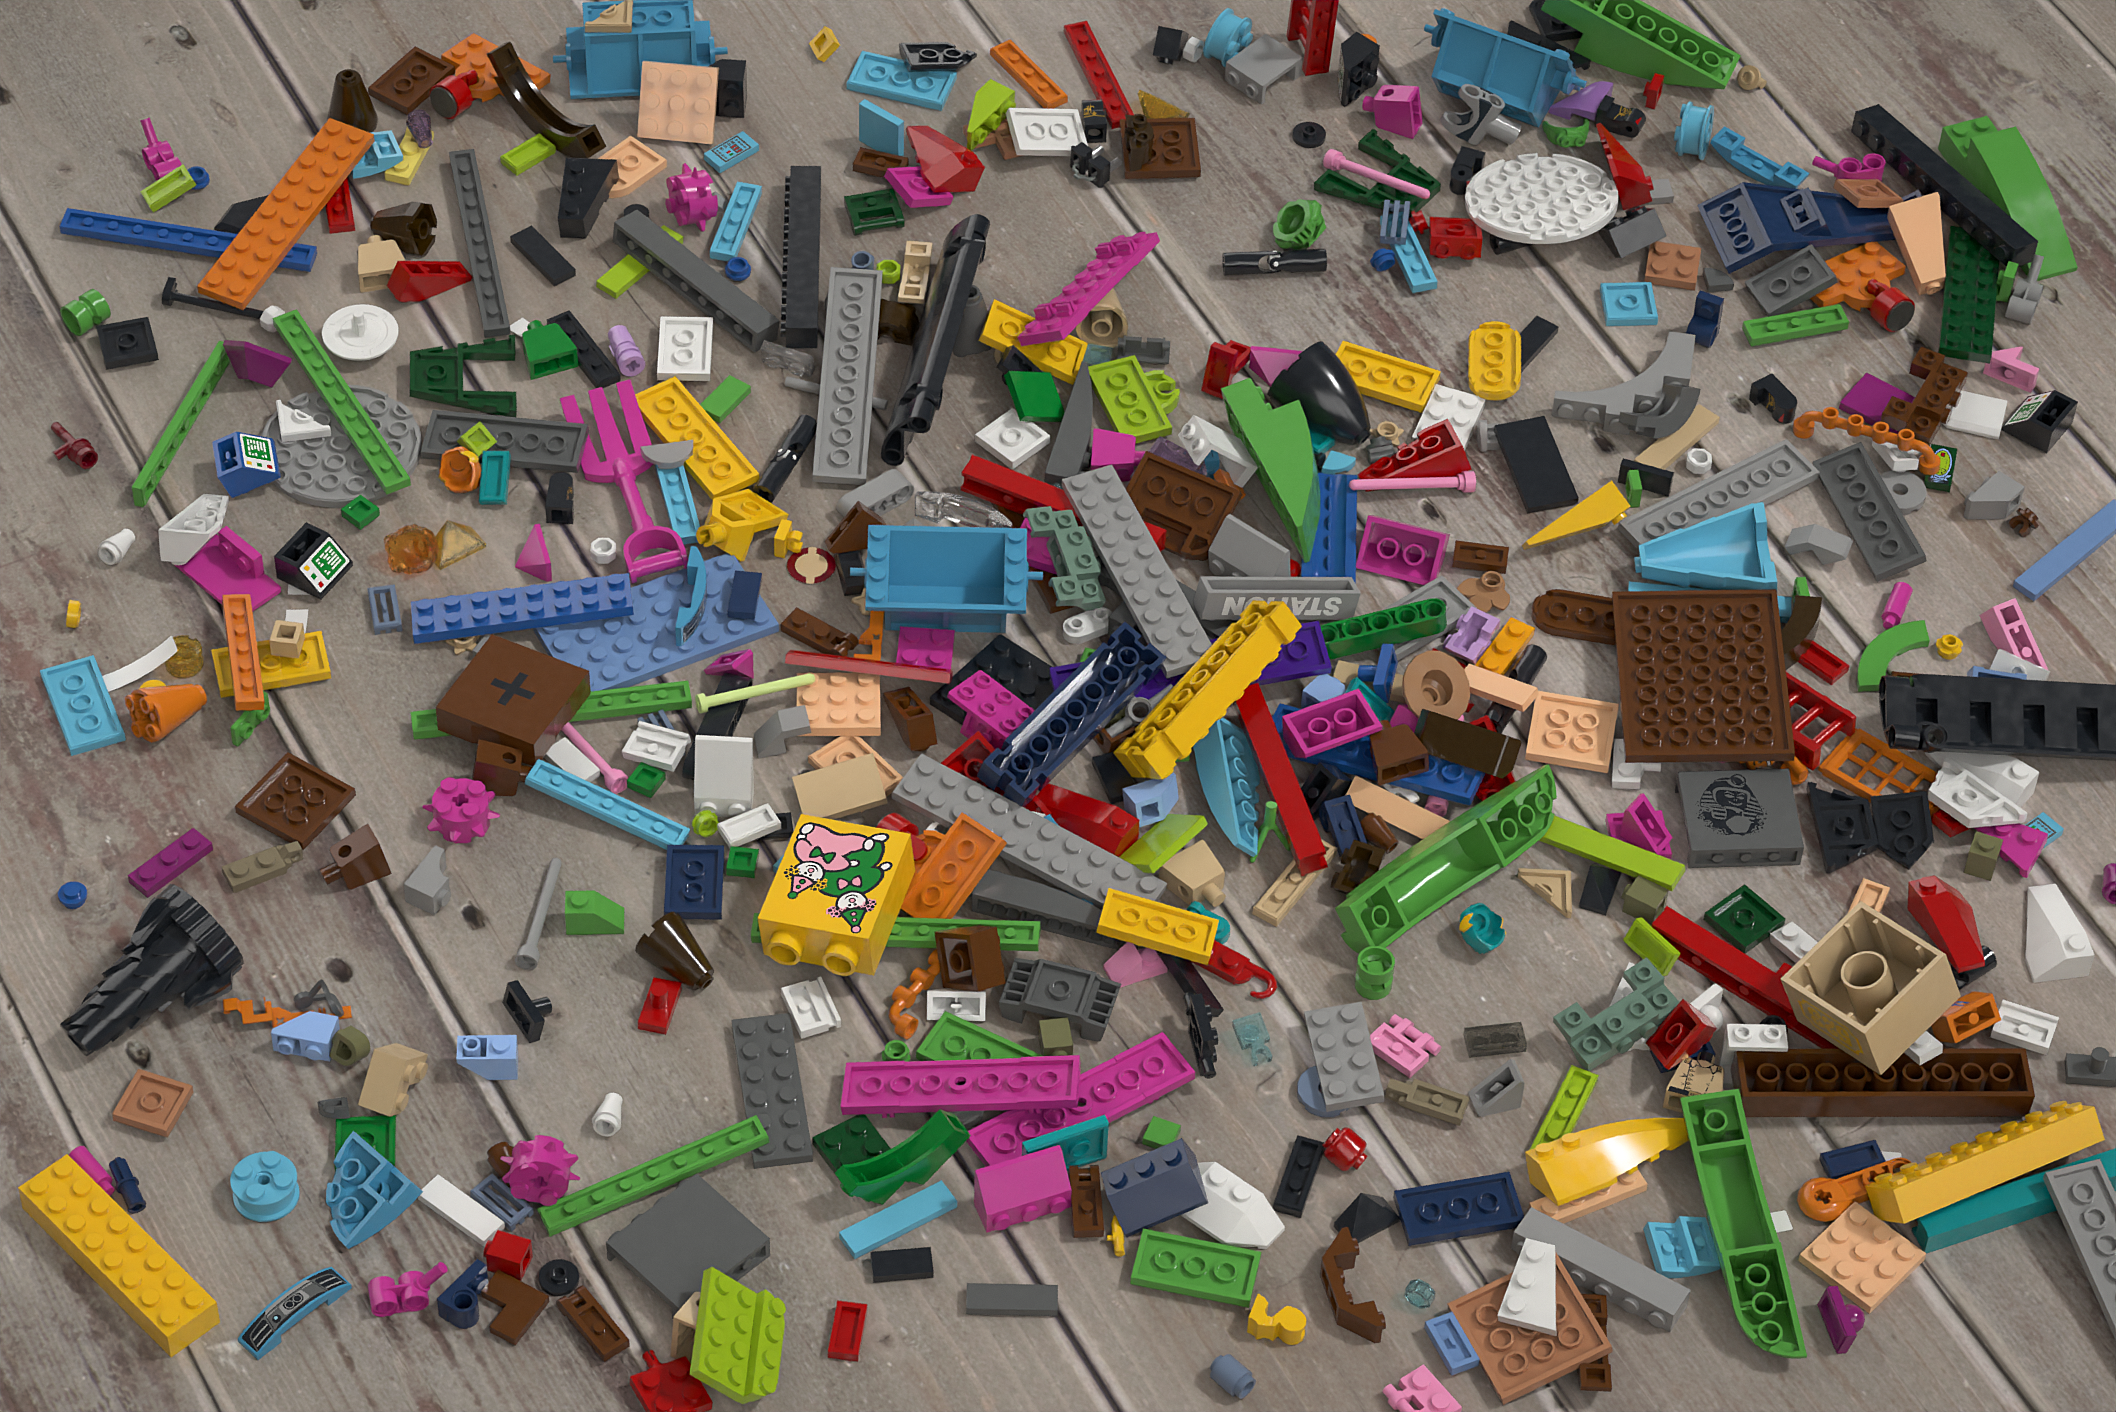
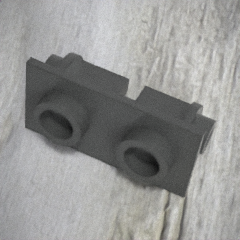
M1126 335L1123 338L1118 337L1117 359L1135 355L1139 363L1169 364L1170 341L1165 340V338H1147V342H1142V337Z

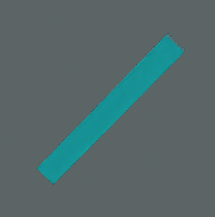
M2116 1148L1969 1196L1917 1218L1918 1226L1912 1227L1911 1232L1921 1246L1922 1251L1927 1254L2057 1211L2043 1180L2045 1172L2097 1159L2101 1160L2113 1189L2116 1191Z

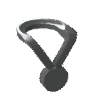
M322 979L315 984L310 992H300L293 999L295 1006L299 1009L309 1007L313 1001L327 1000L336 1016L341 1017L344 1015L339 1000L334 994L329 992L326 983ZM322 988L324 993L317 994L318 991Z

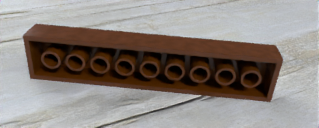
M1943 1048V1052L1922 1065L1917 1064L1908 1055L1903 1053L1882 1075L1842 1049H1788L1787 1052L1735 1051L1730 1069L1733 1089H1739L1745 1117H2025V1115L2030 1113L2035 1098L2026 1048Z

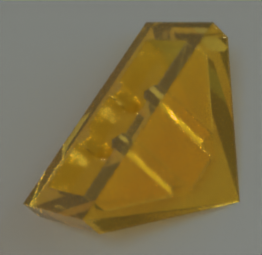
M1142 90L1138 92L1143 114L1147 119L1188 118L1190 115L1189 112Z
M447 520L427 547L426 554L442 570L485 548L486 543L472 527Z

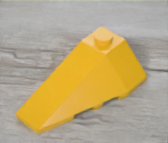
M1611 480L1525 541L1522 547L1524 550L1604 527L1610 522L1616 525L1627 517L1625 511L1631 506Z

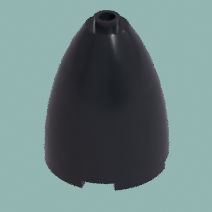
M1323 341L1314 343L1298 355L1299 359L1292 363L1287 370L1283 369L1270 386L1267 395L1277 407L1299 400L1310 431L1333 438L1339 443L1349 445L1358 443L1361 445L1369 438L1371 425L1368 411L1358 386L1347 368L1328 345Z

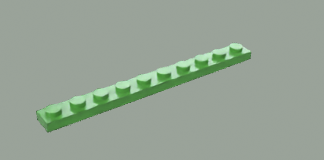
M296 309L274 317V327L386 495L411 486L409 475L298 310Z
M679 681L591 691L589 697L569 722L653 713L662 709L664 711L692 708L689 682ZM436 709L411 712L414 740L451 736L438 730Z
M754 913L751 929L752 943H762L758 924L759 913ZM897 917L885 947L937 948L935 931L982 925L997 927L1000 937V950L1039 951L1041 924L1040 921Z

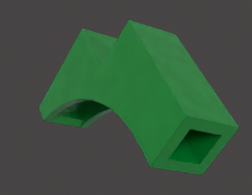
M939 1109L919 1130L897 1146L871 1159L842 1165L835 1174L841 1181V1189L848 1196L860 1197L866 1202L872 1201L883 1205L905 1182L910 1183L912 1181L924 1185L971 1135L955 1114Z

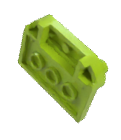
M714 1267L704 1270L690 1375L741 1404L757 1401L775 1392L779 1377L785 1328L783 1314L786 1311L784 1302L780 1298H775L766 1289L755 1293Z

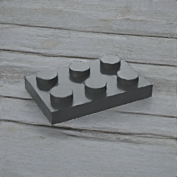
M1812 244L1745 281L1747 290L1768 317L1781 315L1838 283L1836 275Z

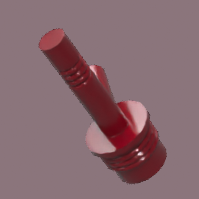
M54 422L51 425V430L65 443L53 451V455L58 461L67 456L72 462H75L76 465L83 469H89L97 463L98 454L87 439H75L59 422Z

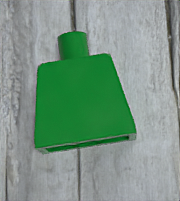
M534 320L528 324L527 331L522 333V342L531 380L578 367L577 347L558 324L552 323L543 326L539 320Z

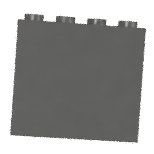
M696 1173L689 1180H683L669 1195L659 1198L653 1207L645 1213L634 1217L631 1223L624 1229L614 1232L606 1241V1249L609 1261L617 1257L671 1307L673 1319L694 1292H701L704 1270L714 1267L735 1281H738L770 1256V1238Z

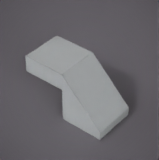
M1817 524L1792 529L1785 548L1790 555L1813 550L1821 563L1825 565L1846 560L1853 541L1848 536Z
M805 705L778 710L754 733L759 758L786 753L785 738L811 733Z

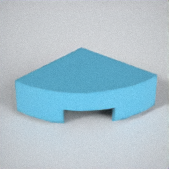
M1331 450L1321 473L1333 475L1343 471L1348 472L1355 466L1356 458Z

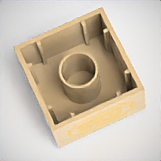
M1862 901L1781 978L1797 1021L1880 1075L1961 997L1945 953Z

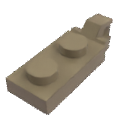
M298 841L285 844L284 846H274L222 866V873L233 893H237L286 874L287 869L292 867L293 863L303 860L302 848Z
M1390 1078L1385 1095L1386 1098L1397 1102L1398 1105L1458 1126L1461 1125L1470 1100L1469 1096L1414 1079L1413 1082L1406 1081L1404 1083Z

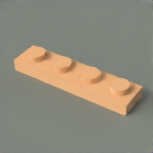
M1639 1170L1630 1175L1624 1172L1617 1176V1183L1560 1206H1557L1545 1196L1530 1202L1528 1210L1532 1207L1564 1224L1647 1190L1648 1184Z

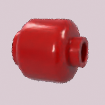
M1344 1127L1341 1130L1336 1128L1322 1145L1326 1148L1324 1156L1341 1171H1347L1351 1167L1357 1170L1368 1157L1363 1153L1367 1147L1366 1141L1348 1127Z

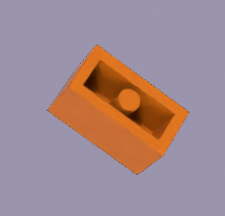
M1973 991L1959 998L1931 1027L1938 1041L1957 1043L2001 1021V1017L1992 993Z

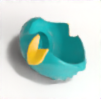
M1483 903L1470 905L1460 915L1459 931H1461L1464 941L1479 954H1485L1496 949L1503 943L1506 935L1505 929H1502L1503 918L1491 911Z

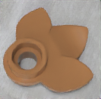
M1495 571L1484 573L1480 579L1468 578L1457 587V590L1462 595L1470 598L1469 601L1477 609L1485 613L1489 612L1492 607L1505 610L1510 603V595L1505 590V581L1502 575Z

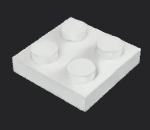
M1012 408L976 433L975 442L1013 470L1050 443V435L1031 421H1020L1017 411Z

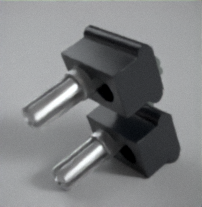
M1083 142L1076 146H1071L1070 167L1075 172L1073 177L1077 180L1084 179L1090 181L1098 188H1103L1104 184L1110 181V173L1121 166L1122 161L1117 157L1109 162L1100 154L1104 152V148L1101 145L1093 149Z

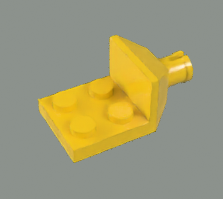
M745 489L713 498L705 524L698 528L696 538L699 544L704 543V547L714 544L731 556L735 555L736 559L742 562L746 558L754 533L779 526L781 519L787 520L789 514L753 491Z

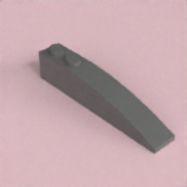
M1082 361L1045 470L1044 482L1063 489L1062 479L1085 473L1084 469H1089L1092 453H1089L1091 443L1093 398L1087 362Z
M987 870L972 893V912L1009 921H1040L1041 930L1119 950L1126 943V941L1096 933L1102 912L1101 909L1068 893L1026 878L1003 874L1000 871Z

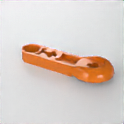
M1899 1157L1838 1179L1812 1178L1805 1182L1798 1191L1797 1202L1799 1208L1806 1216L1817 1221L1827 1222L1836 1220L1854 1202L1860 1204L1869 1200L1865 1186L1873 1183L1869 1182L1870 1179H1873L1875 1182L1874 1178L1881 1174L1892 1173L1893 1175V1169L1912 1162L1906 1158Z

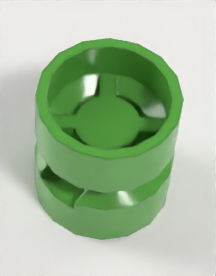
M95 289L88 290L79 296V301L72 300L61 307L60 310L65 325L76 336L83 335L93 328V324L98 325L111 316L108 303Z
M1369 946L1359 953L1356 966L1355 989L1362 997L1370 1000H1379L1390 993L1395 958L1388 949L1381 946Z

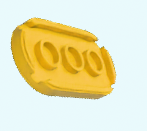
M1485 322L1479 325V328L1475 331L1473 329L1469 335L1468 384L1471 391L1480 398L1503 400L1513 396L1521 385V336L1516 329L1514 331L1510 328L1509 324L1504 322Z

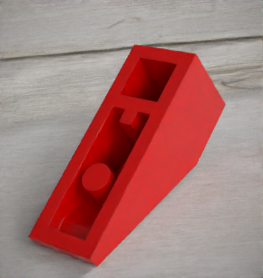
M397 261L386 286L400 302H420L470 282L472 275L460 261Z

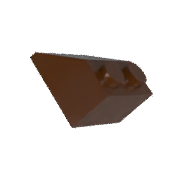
M977 925L934 932L943 988L979 992L1005 984L1004 965L1001 957L1000 937L997 927Z

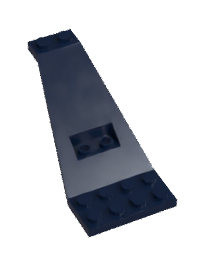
M1742 182L1697 205L1729 274L1774 251L1802 249L1811 244L1813 247L1896 240L1887 219L1889 208H1857L1841 194L1811 191L1809 187L1795 189ZM1918 189L1902 197L1905 202L1922 197Z

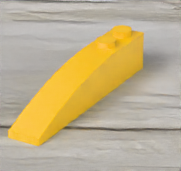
M1684 1118L1626 1120L1596 1126L1575 1133H1568L1552 1142L1541 1143L1525 1152L1529 1181L1557 1206L1607 1188L1617 1183V1176L1625 1172L1630 1175L1638 1170L1637 1165L1645 1160L1653 1162L1660 1158V1151L1664 1149L1671 1151L1689 1141Z

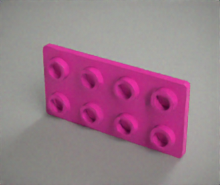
M227 526L222 528L218 535L216 534L188 563L174 565L220 604H222V595L250 594L253 612L281 593V586L264 573L262 554Z
M979 670L953 688L947 695L951 701L967 712L960 733L969 739L979 731L994 749H1001L1004 741L1035 711L982 670Z

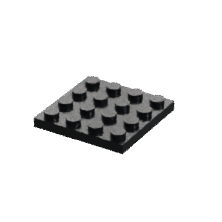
M999 634L952 677V681L949 684L945 683L930 696V705L963 725L967 712L951 701L947 695L953 688L979 670H982L1033 710H1036L1054 692L1049 675V668L1052 666L1002 634Z

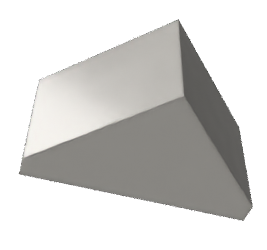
M1510 1059L1469 1091L1468 1094L1478 1116L1484 1117L1521 1108L1525 1083L1515 1060Z

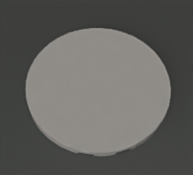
M348 385L410 477L418 465L422 448L420 428L413 418L412 412L402 402H397L388 397V394L365 386ZM318 391L310 394L307 392L302 393L289 400L286 406L293 410L298 409L313 417L314 421L323 426L329 425L331 436L282 442L277 411L268 420L261 436L274 440L281 478L272 481V483L286 495L306 504L329 508H343L359 495H362L370 502L387 496Z

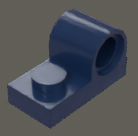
M1701 290L1696 296L1694 315L1687 327L1686 334L1695 335L1696 344L1711 348L1719 334L1724 298Z
M1350 794L1325 801L1321 804L1319 808L1321 825L1326 833L1331 832L1340 857H1342L1345 848L1350 849L1353 840L1367 844Z
M477 1259L437 1298L439 1316L455 1327L468 1329L479 1321L477 1295L481 1294L482 1289L488 1283L487 1265Z

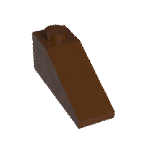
M909 686L883 693V698L901 738L911 751H925L930 746L938 744L933 713Z

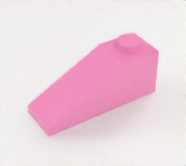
M2016 598L1996 605L1979 615L1990 640L1998 650H2005L2048 670Z

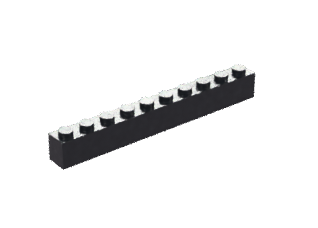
M1880 104L1855 111L1851 132L1872 151L1881 155L1887 164L1917 190L1919 189L1924 196L1938 192L1941 211L2007 267L2008 261L2018 263L2019 267L2032 262L2038 240Z
M791 166L790 176H785V191L790 192H785L784 239L788 240H783V255L788 256H783V271L787 272H782V304L786 305H781V321L786 322H781V337L786 338V348H817L821 166Z

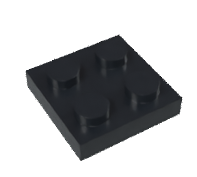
M148 317L96 326L106 370L159 360Z

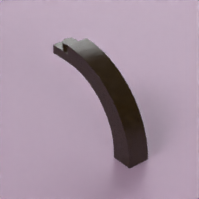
M506 42L487 53L497 73V76L493 78L514 111L536 135L540 133L556 146L557 151L573 158L588 159L607 147L595 124L585 125L569 119L542 95L527 74L511 42Z
M1795 595L1792 615L1781 630L1785 670L1793 666L1800 656L1807 652L1812 640H1814L1819 626L1822 597Z

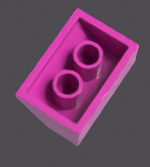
M1368 515L1356 568L1426 585L1438 578L1450 534L1375 515Z
M1359 689L1282 716L1283 739L1294 757L1307 758L1383 730L1381 723Z
M1060 1145L975 1170L974 1206L986 1233L994 1230H1004L1010 1225L1020 1222H1030L1037 1217L1050 1213H1060L1071 1207L1072 1190Z

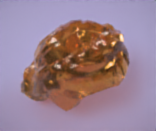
M416 524L405 525L395 533H390L384 538L385 550L388 553V564L392 572H403L408 575L422 573L430 569L438 558L439 547L433 531Z

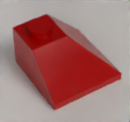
M1682 999L1658 1027L1656 1032L1646 1041V1044L1663 1066L1670 1070L1709 1042L1717 1027L1705 1014Z

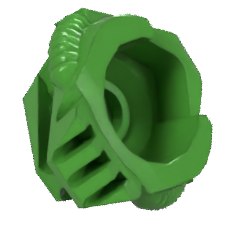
M1298 199L1297 201L1287 202L1278 212L1277 222L1273 224V234L1276 237L1275 242L1283 249L1293 248L1301 250L1309 248L1326 229L1321 213L1322 205L1316 200Z

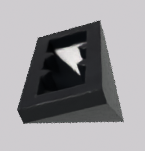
M1598 863L1590 865L1579 908L1606 916L1622 872Z
M1360 1193L1334 1222V1227L1338 1232L1342 1228L1348 1227L1351 1237L1356 1238L1358 1243L1400 1222V1217L1383 1197Z

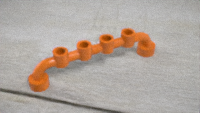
M1827 407L1823 412L1807 411L1801 417L1794 420L1793 433L1798 438L1806 439L1814 434V421L1822 423V426L1826 429L1837 427L1847 430V433L1853 437L1860 435L1871 437L1877 444H1884L1886 442L1895 444L1901 451H1910L1912 449L1919 451L1922 455L1919 458L1918 469L1925 475H1934L1940 470V457L1934 453L1928 444L1914 439V432L1910 429H1902L1896 434L1889 432V425L1885 422H1876L1873 427L1864 425L1862 416L1853 414L1848 417V420L1838 417V410L1834 407Z
M937 949L929 956L928 964L931 966L927 970L917 967L910 977V982L913 984L908 989L899 985L892 994V1000L895 1002L889 1009V1019L895 1026V1033L906 1040L911 1038L916 1032L918 1019L907 1013L900 1016V1013L905 1007L910 1008L914 1004L916 996L923 989L928 990L932 986L934 978L940 973Z

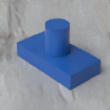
M1382 644L1378 665H1359L1358 678L1362 682H1373L1375 694L1385 703H1389L1398 665L1394 645Z

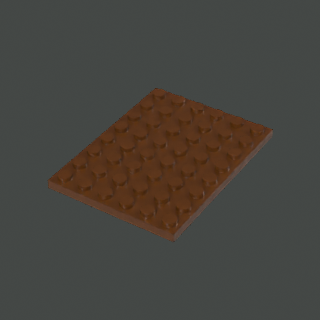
M1777 589L1612 592L1625 763L1794 761L1795 750Z

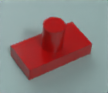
M653 977L638 1019V1029L667 1034L682 991L681 982Z

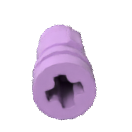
M623 325L612 327L608 332L609 348L615 357L621 373L625 376H635L641 373L645 367V361L639 348L636 347L631 334Z

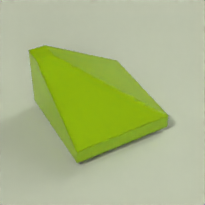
M481 421L457 440L461 446L475 453L478 457L482 455L483 451H487L497 443L496 439Z

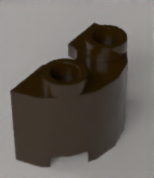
M1143 114L1125 115L1124 139L1126 149L1131 150V152H1128L1130 172L1142 169L1143 164L1148 162V160H1152L1153 128L1147 122V117Z
M881 299L877 339L887 335L895 343L912 346L919 326L915 307L908 303L902 304L896 301Z
M1353 840L1350 849L1345 848L1340 863L1344 865V868L1340 873L1335 872L1330 887L1335 891L1349 894L1379 871L1382 860L1385 859L1386 850Z

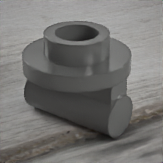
M1385 436L1370 439L1371 444L1366 446L1370 464L1375 463L1382 457L1390 458L1396 453L1392 440H1386Z

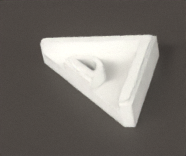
M276 400L282 442L331 436L329 425L323 426L314 421L313 417L298 409L293 410L283 405L281 400Z

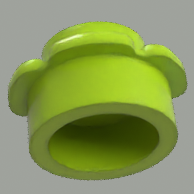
M710 810L699 812L692 820L694 833L700 834L703 837L712 836L718 830L717 824L719 822L717 815L711 813Z

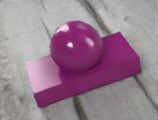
M1828 1286L1817 1305L1836 1353H1847L1857 1337L1856 1333L1864 1326L1865 1315L1858 1306L1844 1304L1838 1286Z

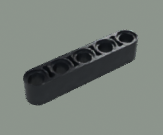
M725 672L714 695L751 687L753 680ZM749 698L709 707L696 735L732 737ZM695 738L686 756L682 770V777L694 780Z

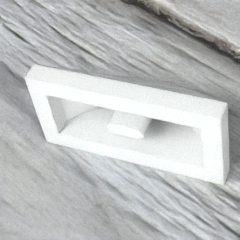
M950 988L927 990V1020H939L946 1011L966 1021H985L986 991L976 992Z

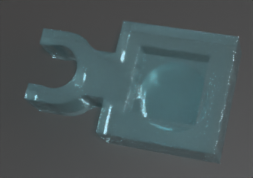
M1258 1012L1233 1020L1232 1027L1241 1049L1250 1048L1252 1051L1251 1061L1253 1066H1258L1257 1054H1264L1267 1062H1271L1273 1057L1271 1051L1264 1045L1270 1041V1036L1261 1013Z

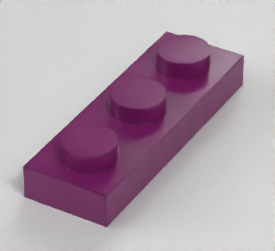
M192 828L128 875L129 883L149 898L213 851L212 842L195 828Z

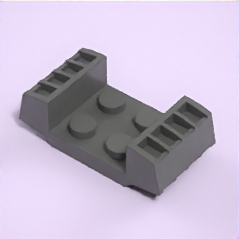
M1015 958L999 1000L1002 1017L1021 1024L1027 1011L1054 1018L1068 1017L1069 1021L1082 1024V1039L1101 1041L1121 983L1103 978L1097 972L1044 959L1033 961Z

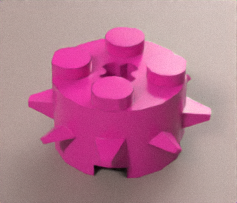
M686 163L682 164V174L666 179L669 198L666 199L665 205L668 213L674 214L679 226L695 223L700 231L704 232L706 221L711 220L712 217L717 215L718 198L717 195L712 196L709 184L713 183L710 175L705 170L697 171L696 167H694L692 172Z
M451 777L442 780L432 796V804L423 805V809L433 813V820L427 826V829L429 831H439L443 834L445 840L454 843H469L471 838L475 836H485L490 826V819L500 817V814L489 809V803L495 797V793L493 791L486 792L485 785L481 781L467 778L454 779Z
M536 1135L535 1140L527 1142L520 1140L513 1148L512 1157L501 1156L500 1160L511 1165L510 1171L502 1177V1180L510 1184L511 1194L515 1198L541 1203L544 1206H551L556 1204L557 1199L566 1193L569 1180H580L579 1176L570 1172V1167L578 1160V1156L568 1153L563 1148L564 1143L551 1136Z

